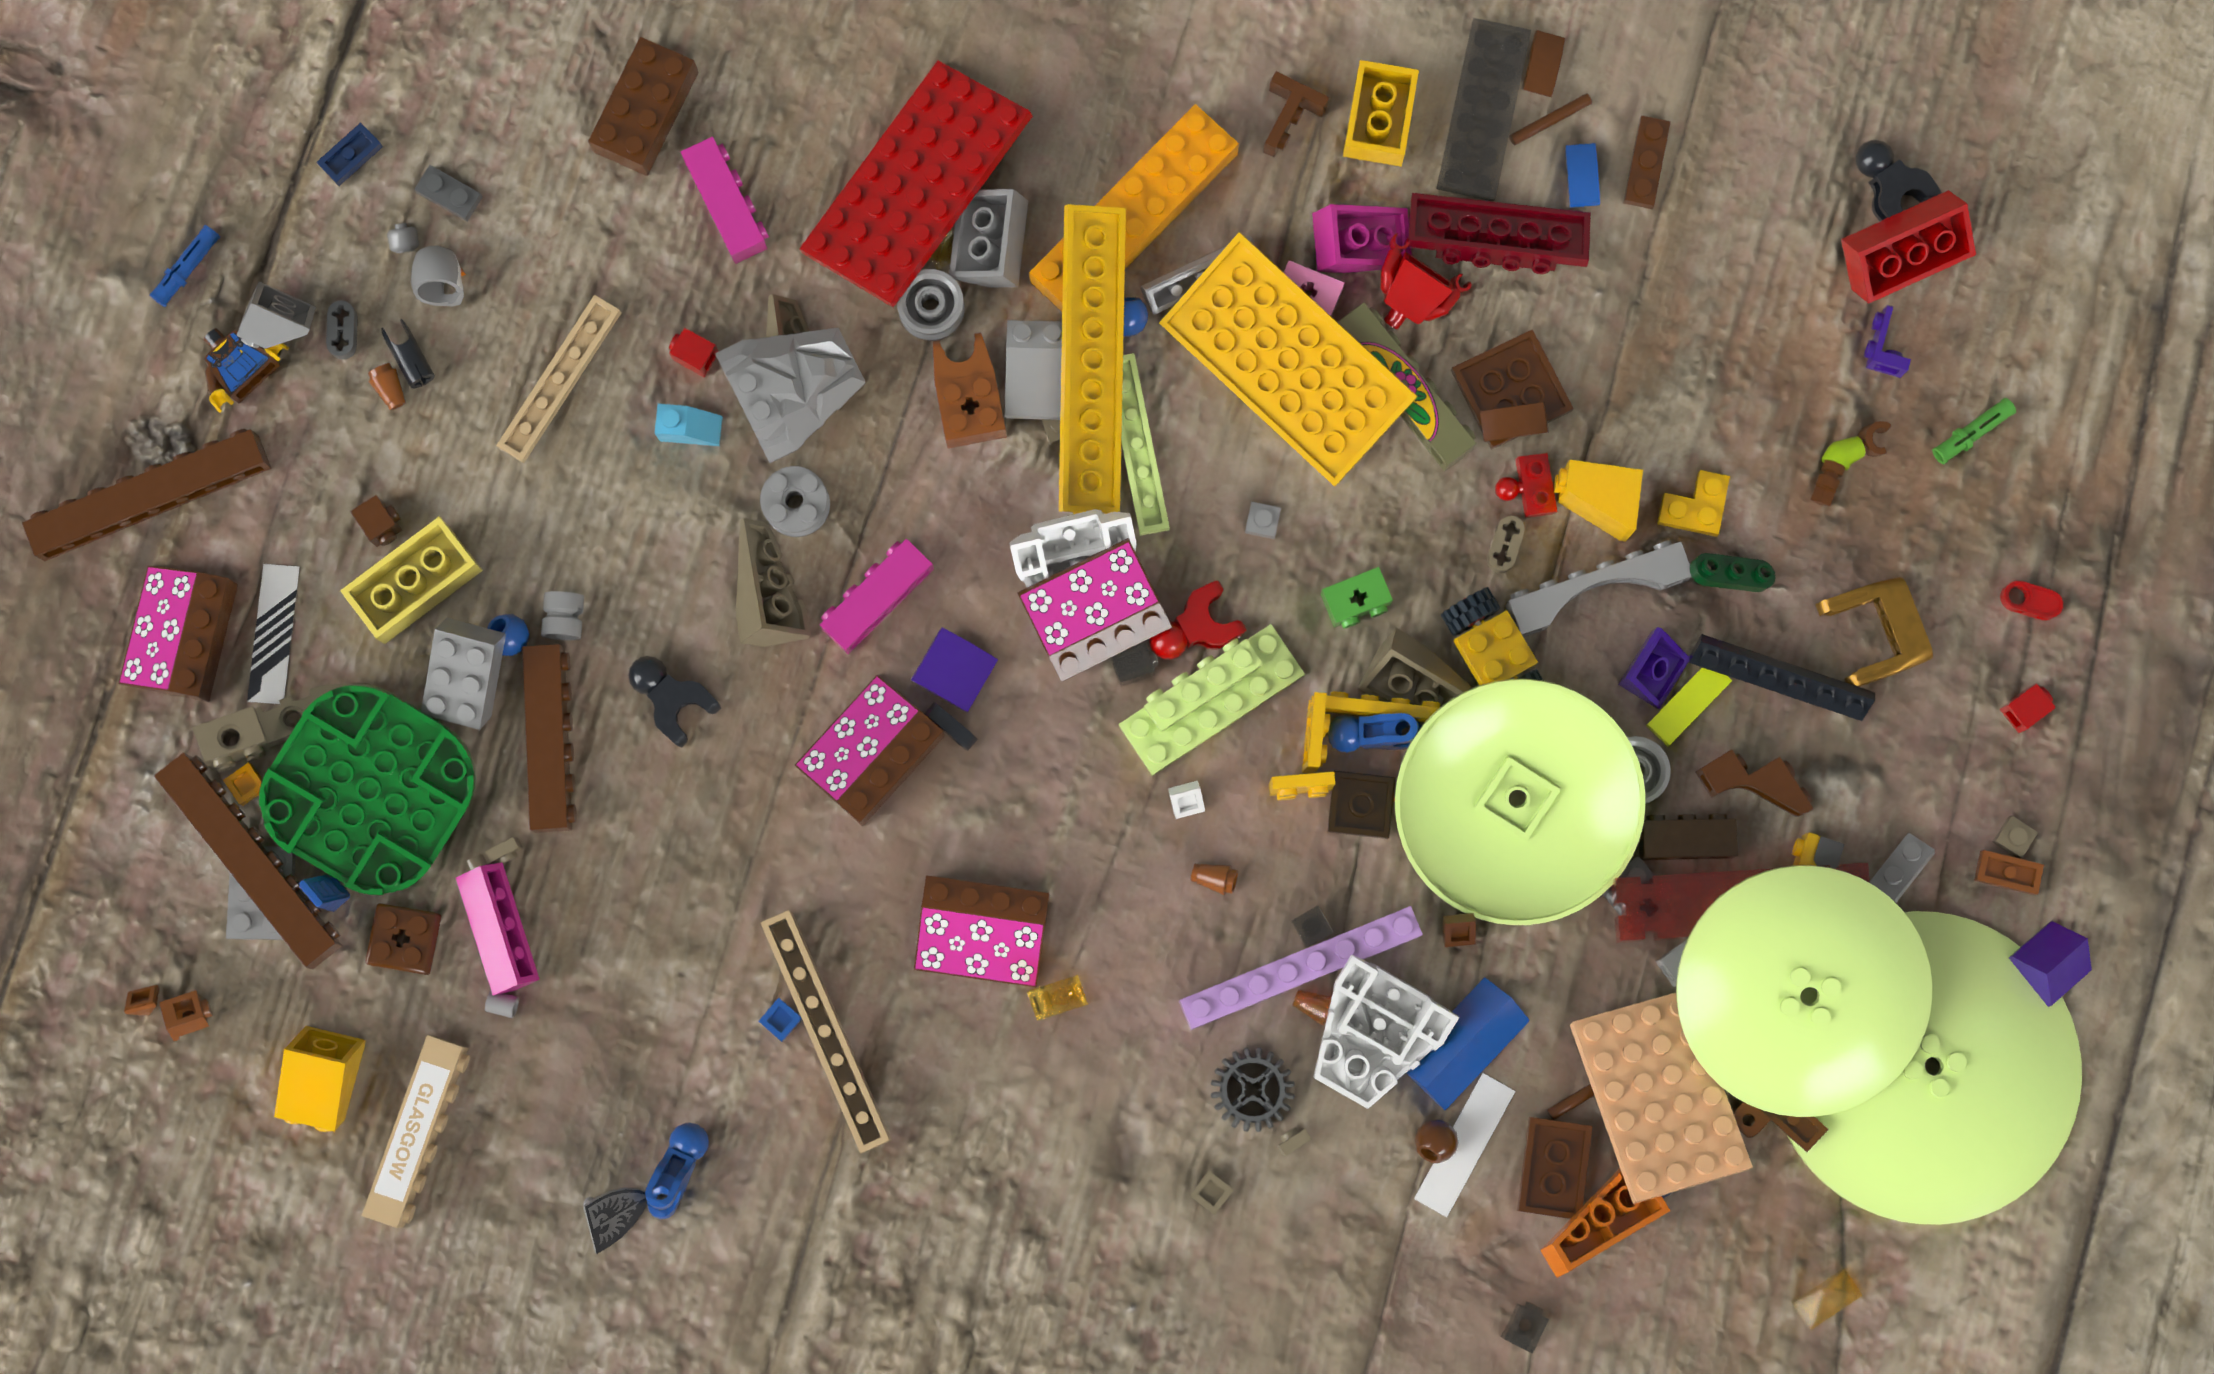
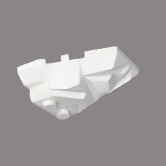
M1097 509L1034 524L1031 527V532L1021 534L1009 543L1016 573L1027 587L1129 538L1135 551L1137 545L1130 513L1111 512L1104 514L1101 510Z
M1351 955L1334 984L1314 1078L1368 1109L1398 1083L1397 1080L1408 1070H1414L1420 1065L1419 1061L1433 1049L1436 1051L1444 1044L1459 1017L1446 1007L1435 1002L1424 992L1386 970Z

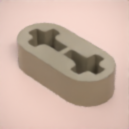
M1516 516L1504 517L1496 527L1487 555L1488 567L1495 573L1502 574L1509 571L1516 561L1525 532L1524 523ZM1509 523L1515 525L1514 530L1518 534H1513L1510 541L1506 542L1504 540L1507 531L1503 530L1502 527H1507ZM1502 547L1507 548L1505 558L1509 560V563L1504 562L1502 566L1497 565V559L1493 558V555H1498Z

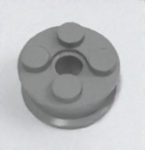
M936 269L921 270L897 302L900 320L909 333L923 340H940L951 335L959 327L964 316V300L960 286L953 277L943 271ZM928 299H934L939 302L938 307L934 310H926L922 306Z
M799 466L782 468L774 472L766 480L761 490L760 504L762 512L771 526L783 535L790 537L810 535L817 531L828 517L830 511L829 493L821 479L809 469ZM792 496H802L803 503L800 507L795 509L788 507V501Z
M1627 737L1641 767L1645 786V804H1648L1659 797L1666 789L1670 780V763L1664 750L1654 741L1644 737Z

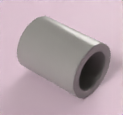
M490 991L486 999L485 1011L513 1018L518 1008L519 997L504 993L492 995V991Z

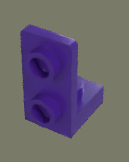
M1887 305L1881 313L1877 312L1873 319L1871 329L1876 331L1873 341H1868L1864 352V357L1868 358L1866 368L1901 378L1908 371L1911 359L1903 357L1902 353L1895 350L1882 351L1893 311V306Z

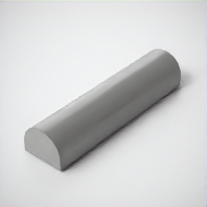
M1250 235L1246 236L1255 245L1253 238ZM1225 247L1142 285L1141 291L1151 312L1155 315L1174 306Z

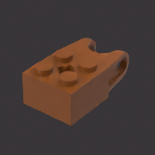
M981 332L974 334V352L964 362L951 361L945 355L940 340L933 341L934 380L947 449L1007 438L995 371ZM971 405L977 407L972 415H968L967 410L964 411Z

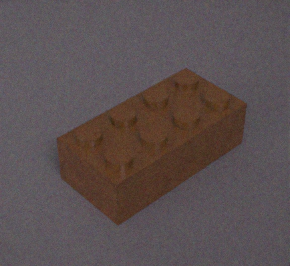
M640 37L588 140L593 152L648 176L699 73L695 61Z

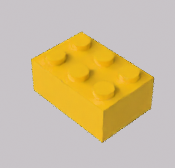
M1360 60L1343 157L1402 166L1419 70Z

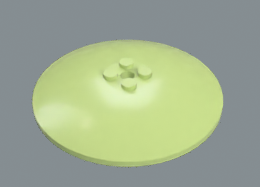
M1507 679L1483 684L1461 693L1435 711L1422 725L1408 746L1400 765L1395 790V816L1401 843L1410 863L1420 878L1437 896L1465 914L1474 913L1475 918L1506 925H1533L1557 920L1579 911L1599 898L1615 883L1631 860L1640 839L1645 816V786L1641 767L1631 743L1614 719L1600 706L1584 695L1559 684L1534 679ZM1514 790L1525 792V802L1519 806L1512 805L1509 802L1511 792Z
M1793 865L1767 870L1746 878L1719 896L1707 908L1691 931L1682 951L1676 982V1001L1682 1030L1690 1049L1705 1071L1722 1088L1743 1102L1764 1111L1795 1117H1814L1837 1113L1862 1104L1880 1093L1902 1073L1915 1055L1926 1032L1932 1005V977L1927 953L1917 930L1904 911L1888 895L1869 882L1845 871L1823 866ZM1807 987H1813L1817 991L1816 1000L1810 1004L1803 1003L1800 998L1801 992Z

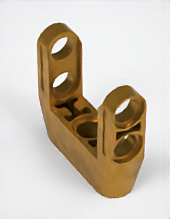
M1902 577L1875 582L1815 604L1819 616H1833L1870 602L1874 603L1894 657L1858 669L1851 676L1844 678L1846 683L1861 687L1901 673L1933 658L1930 641L1908 585Z

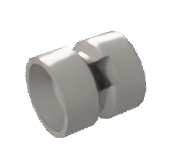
M545 592L543 610L547 612V616L542 619L541 636L555 640H580L582 621L578 619V616L583 613L584 596L572 592Z

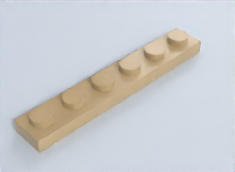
M596 295L592 297L496 446L500 450L525 463L621 315V311Z

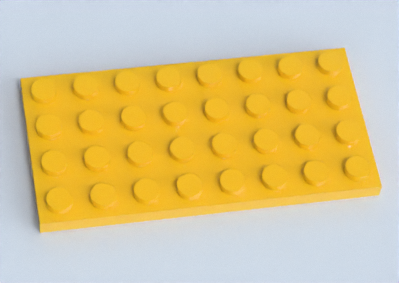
M1240 232L1159 322L1162 327L1334 487L1342 481L1418 397Z

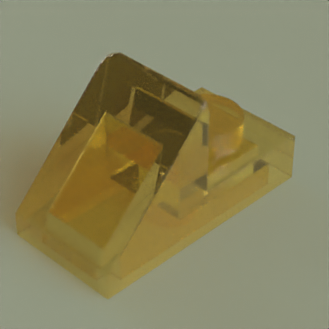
M1078 975L1027 991L1037 1021H1044L1056 1015L1088 1005Z

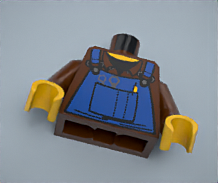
M217 328L208 332L204 337V341L212 350L205 356L204 360L208 365L205 370V376L210 393V403L219 413L222 412L221 406L225 402L232 405L236 401L239 404L281 365L278 362L281 359L278 357V353L282 349L288 350L289 347L281 343L266 349L261 346L253 348L244 344L241 341V337L236 336L238 332L236 330L226 337Z

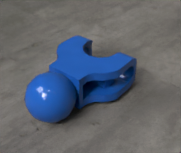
M1405 713L1378 714L1359 718L1355 715L1343 714L1331 721L1327 736L1329 743L1339 752L1348 753L1355 751L1359 747L1364 749L1405 750L1422 725L1411 715ZM1410 727L1409 732L1402 736V730Z
M691 1122L683 1123L677 1126L670 1135L669 1147L657 1165L645 1191L648 1210L655 1218L667 1219L675 1213L696 1166L695 1161L703 1157L708 1150V1134L700 1125ZM660 1194L667 1195V1197L662 1200L657 1199Z

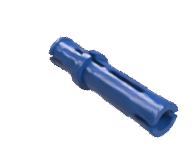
M204 225L171 269L167 268L165 270V276L149 296L163 307H166L179 288L185 287L187 284L186 279L221 236L207 225Z

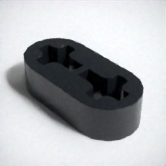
M935 702L924 713L965 750L969 751L978 740L968 729Z

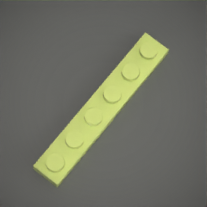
M1135 354L1123 355L1121 445L1139 535L1141 536L1170 530Z

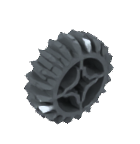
M1248 1047L1244 1048L1245 1058L1242 1059L1237 1051L1232 1052L1235 1062L1231 1064L1228 1059L1224 1058L1222 1063L1227 1067V1070L1223 1071L1216 1068L1214 1071L1217 1075L1222 1076L1221 1081H1211L1212 1086L1220 1087V1092L1211 1093V1098L1221 1097L1222 1100L1221 1103L1214 1106L1215 1110L1225 1107L1227 1112L1221 1118L1225 1121L1231 1115L1234 1116L1235 1119L1231 1124L1233 1128L1238 1126L1240 1120L1244 1121V1132L1249 1131L1250 1123H1255L1256 1132H1261L1262 1121H1265L1269 1129L1273 1128L1274 1125L1270 1118L1274 1115L1278 1121H1282L1284 1117L1278 1110L1282 1108L1285 1111H1290L1291 1109L1288 1104L1283 1103L1284 1098L1294 1099L1295 1097L1292 1093H1286V1087L1295 1086L1294 1081L1285 1082L1283 1078L1291 1074L1290 1069L1280 1072L1278 1068L1283 1065L1284 1061L1279 1059L1275 1064L1271 1063L1270 1061L1274 1056V1053L1271 1051L1265 1059L1261 1058L1262 1048L1256 1049L1255 1057H1251ZM1254 1063L1262 1065L1267 1069L1259 1077L1249 1078L1238 1067ZM1231 1075L1241 1086V1093L1232 1104L1227 1096V1083ZM1273 1076H1275L1278 1083V1097L1275 1104L1269 1100L1264 1091L1265 1085ZM1241 1077L1250 1084L1259 1082L1264 1078V1081L1260 1084L1261 1089H1259L1261 1091L1260 1097L1264 1102L1254 1095L1246 1097L1241 1102V1099L1246 1095L1244 1090H1248L1244 1088L1246 1084ZM1255 1101L1267 1112L1260 1116H1247L1238 1112V1110L1247 1102Z

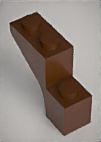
M1731 749L1695 772L1711 798L1726 790L1744 789L1795 817L1813 810L1810 804L1812 798L1809 792L1803 786L1799 787L1794 779V776H1796L1794 769L1788 761H1783L1781 757L1774 759L1748 775L1746 772L1748 766L1739 753L1735 754Z

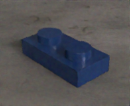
M360 122L316 163L340 186L383 146Z

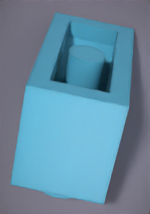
M658 404L654 433L661 442L720 446L723 417L690 406Z

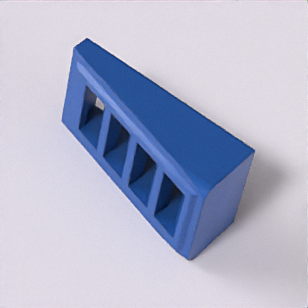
M329 874L303 879L299 883V887L317 908L334 912L350 898V893L340 881Z

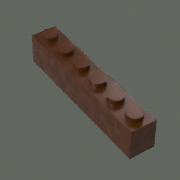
M560 644L523 646L530 830L534 833L572 831V823L577 821L576 806L571 804V792H575V776L570 774L569 762L574 761L573 743H569L568 731L573 730L572 714L567 713V701L572 699L570 682L566 683V671L570 670L569 652H565V649Z

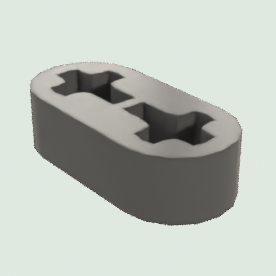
M342 300L332 303L328 308L326 345L334 357L344 360L349 359L356 352L358 316L353 306ZM341 309H344L349 314V316L343 319V327H341V321L336 317V315L341 314ZM341 334H343V339L349 343L348 346H343V351H340L335 346V344L340 343Z

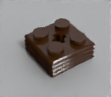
M378 903L365 963L371 966L429 975L441 915L435 912ZM405 931V935L410 937L409 943H403L401 948L397 937Z

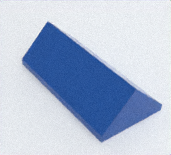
M1485 977L1452 1011L1459 1019L1444 1044L1436 1051L1433 1049L1419 1061L1420 1065L1414 1070L1410 1069L1406 1072L1444 1111L1530 1021L1512 997Z

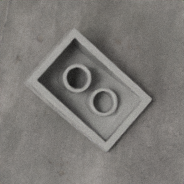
M1007 320L1005 418L1060 420L1062 322Z

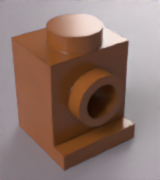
M196 990L159 1002L166 1030L173 1041L180 1040V1036L209 1027L207 1018L213 1016L208 1000H202Z

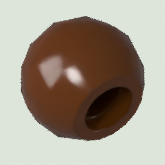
M1439 1119L1425 1122L1417 1130L1415 1136L1418 1154L1423 1159L1437 1164L1450 1159L1456 1153L1459 1143L1455 1129L1449 1123Z

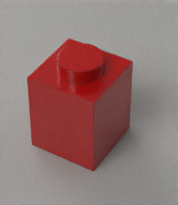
M685 327L681 334H675L669 345V354L673 361L703 378L716 359L715 353L719 352L715 344Z
M2036 683L2026 688L1999 710L2015 730L2021 733L2029 729L2056 707L2052 703L2053 698L2049 691Z

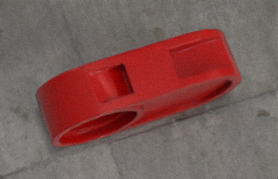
M2013 581L2007 584L2000 593L2001 603L2006 609L2044 621L2053 619L2063 609L2062 597L2057 592L2024 581ZM2012 588H2018L2023 592L2024 600L2021 604H2015L2010 600L2009 592Z

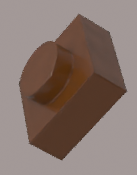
M1474 913L1443 916V942L1445 947L1476 945V920Z

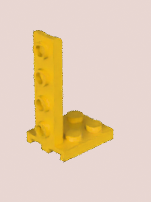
M1333 691L1330 692V696H1327V693L1314 692V696L1312 695L1311 700H1308L1302 773H1315L1323 766V763H1326L1327 745H1323L1322 742L1323 737L1329 732L1330 714H1325V712L1357 716L1405 713L1411 715L1416 721L1425 723L1440 708L1441 703L1423 701L1421 706L1412 705L1409 699L1392 698L1391 702L1379 701V696L1361 695V699L1348 698L1349 694L1345 692Z

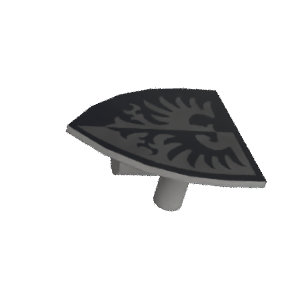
M621 1188L609 1191L595 1199L593 1197L585 1199L583 1207L596 1254L610 1247L633 1227L647 1205L644 1190Z

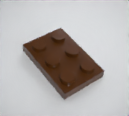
M1529 1117L1517 1211L1571 1219L1583 1207L1593 1126Z

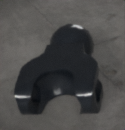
M1870 140L1863 143L1858 149L1856 165L1863 175L1873 178L1868 183L1874 192L1872 211L1879 221L1903 211L1901 207L1903 195L1912 196L1922 203L1942 193L1927 171L1919 168H1909L1900 159L1894 163L1892 148L1884 141Z
M640 657L629 668L628 678L633 689L640 694H646L654 704L653 716L655 726L678 747L682 748L688 741L687 735L678 725V714L683 707L696 704L705 709L709 714H716L721 709L718 701L699 682L676 681L669 674L667 675L665 665L656 657Z

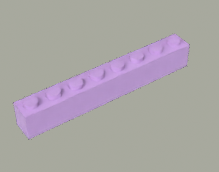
M1411 906L1183 998L1179 1000L1190 1030H1193L1343 969L1351 955L1365 960L1419 938L1423 934Z

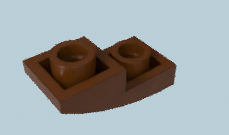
M1539 30L1535 31L1528 55L1529 64L1522 84V90L1552 98L1563 54L1564 37Z
M1545 402L1480 412L1484 442L1549 433Z

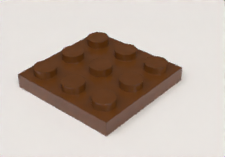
M1533 329L1464 361L1450 370L1482 433L1481 411L1545 402L1547 423L1572 412L1574 409ZM1515 438L1490 441L1487 443L1490 449L1492 450Z

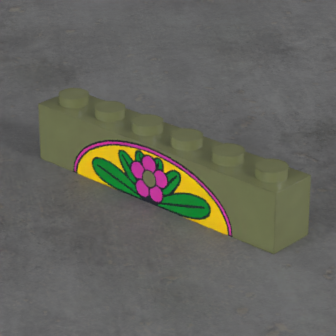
M1362 303L1338 321V323L1418 396L1401 415V418L1445 472L1474 449L1476 445L1474 441L1476 439L1475 434L1466 424L1462 426L1455 417L1457 413L1454 407L1448 401L1443 402L1437 395L1438 389L1430 378H1424L1418 371L1420 367L1414 357L1410 354L1405 355L1399 347L1401 343L1398 337L1391 330L1389 332L1386 331L1381 324L1382 318L1373 307L1369 309L1365 303Z

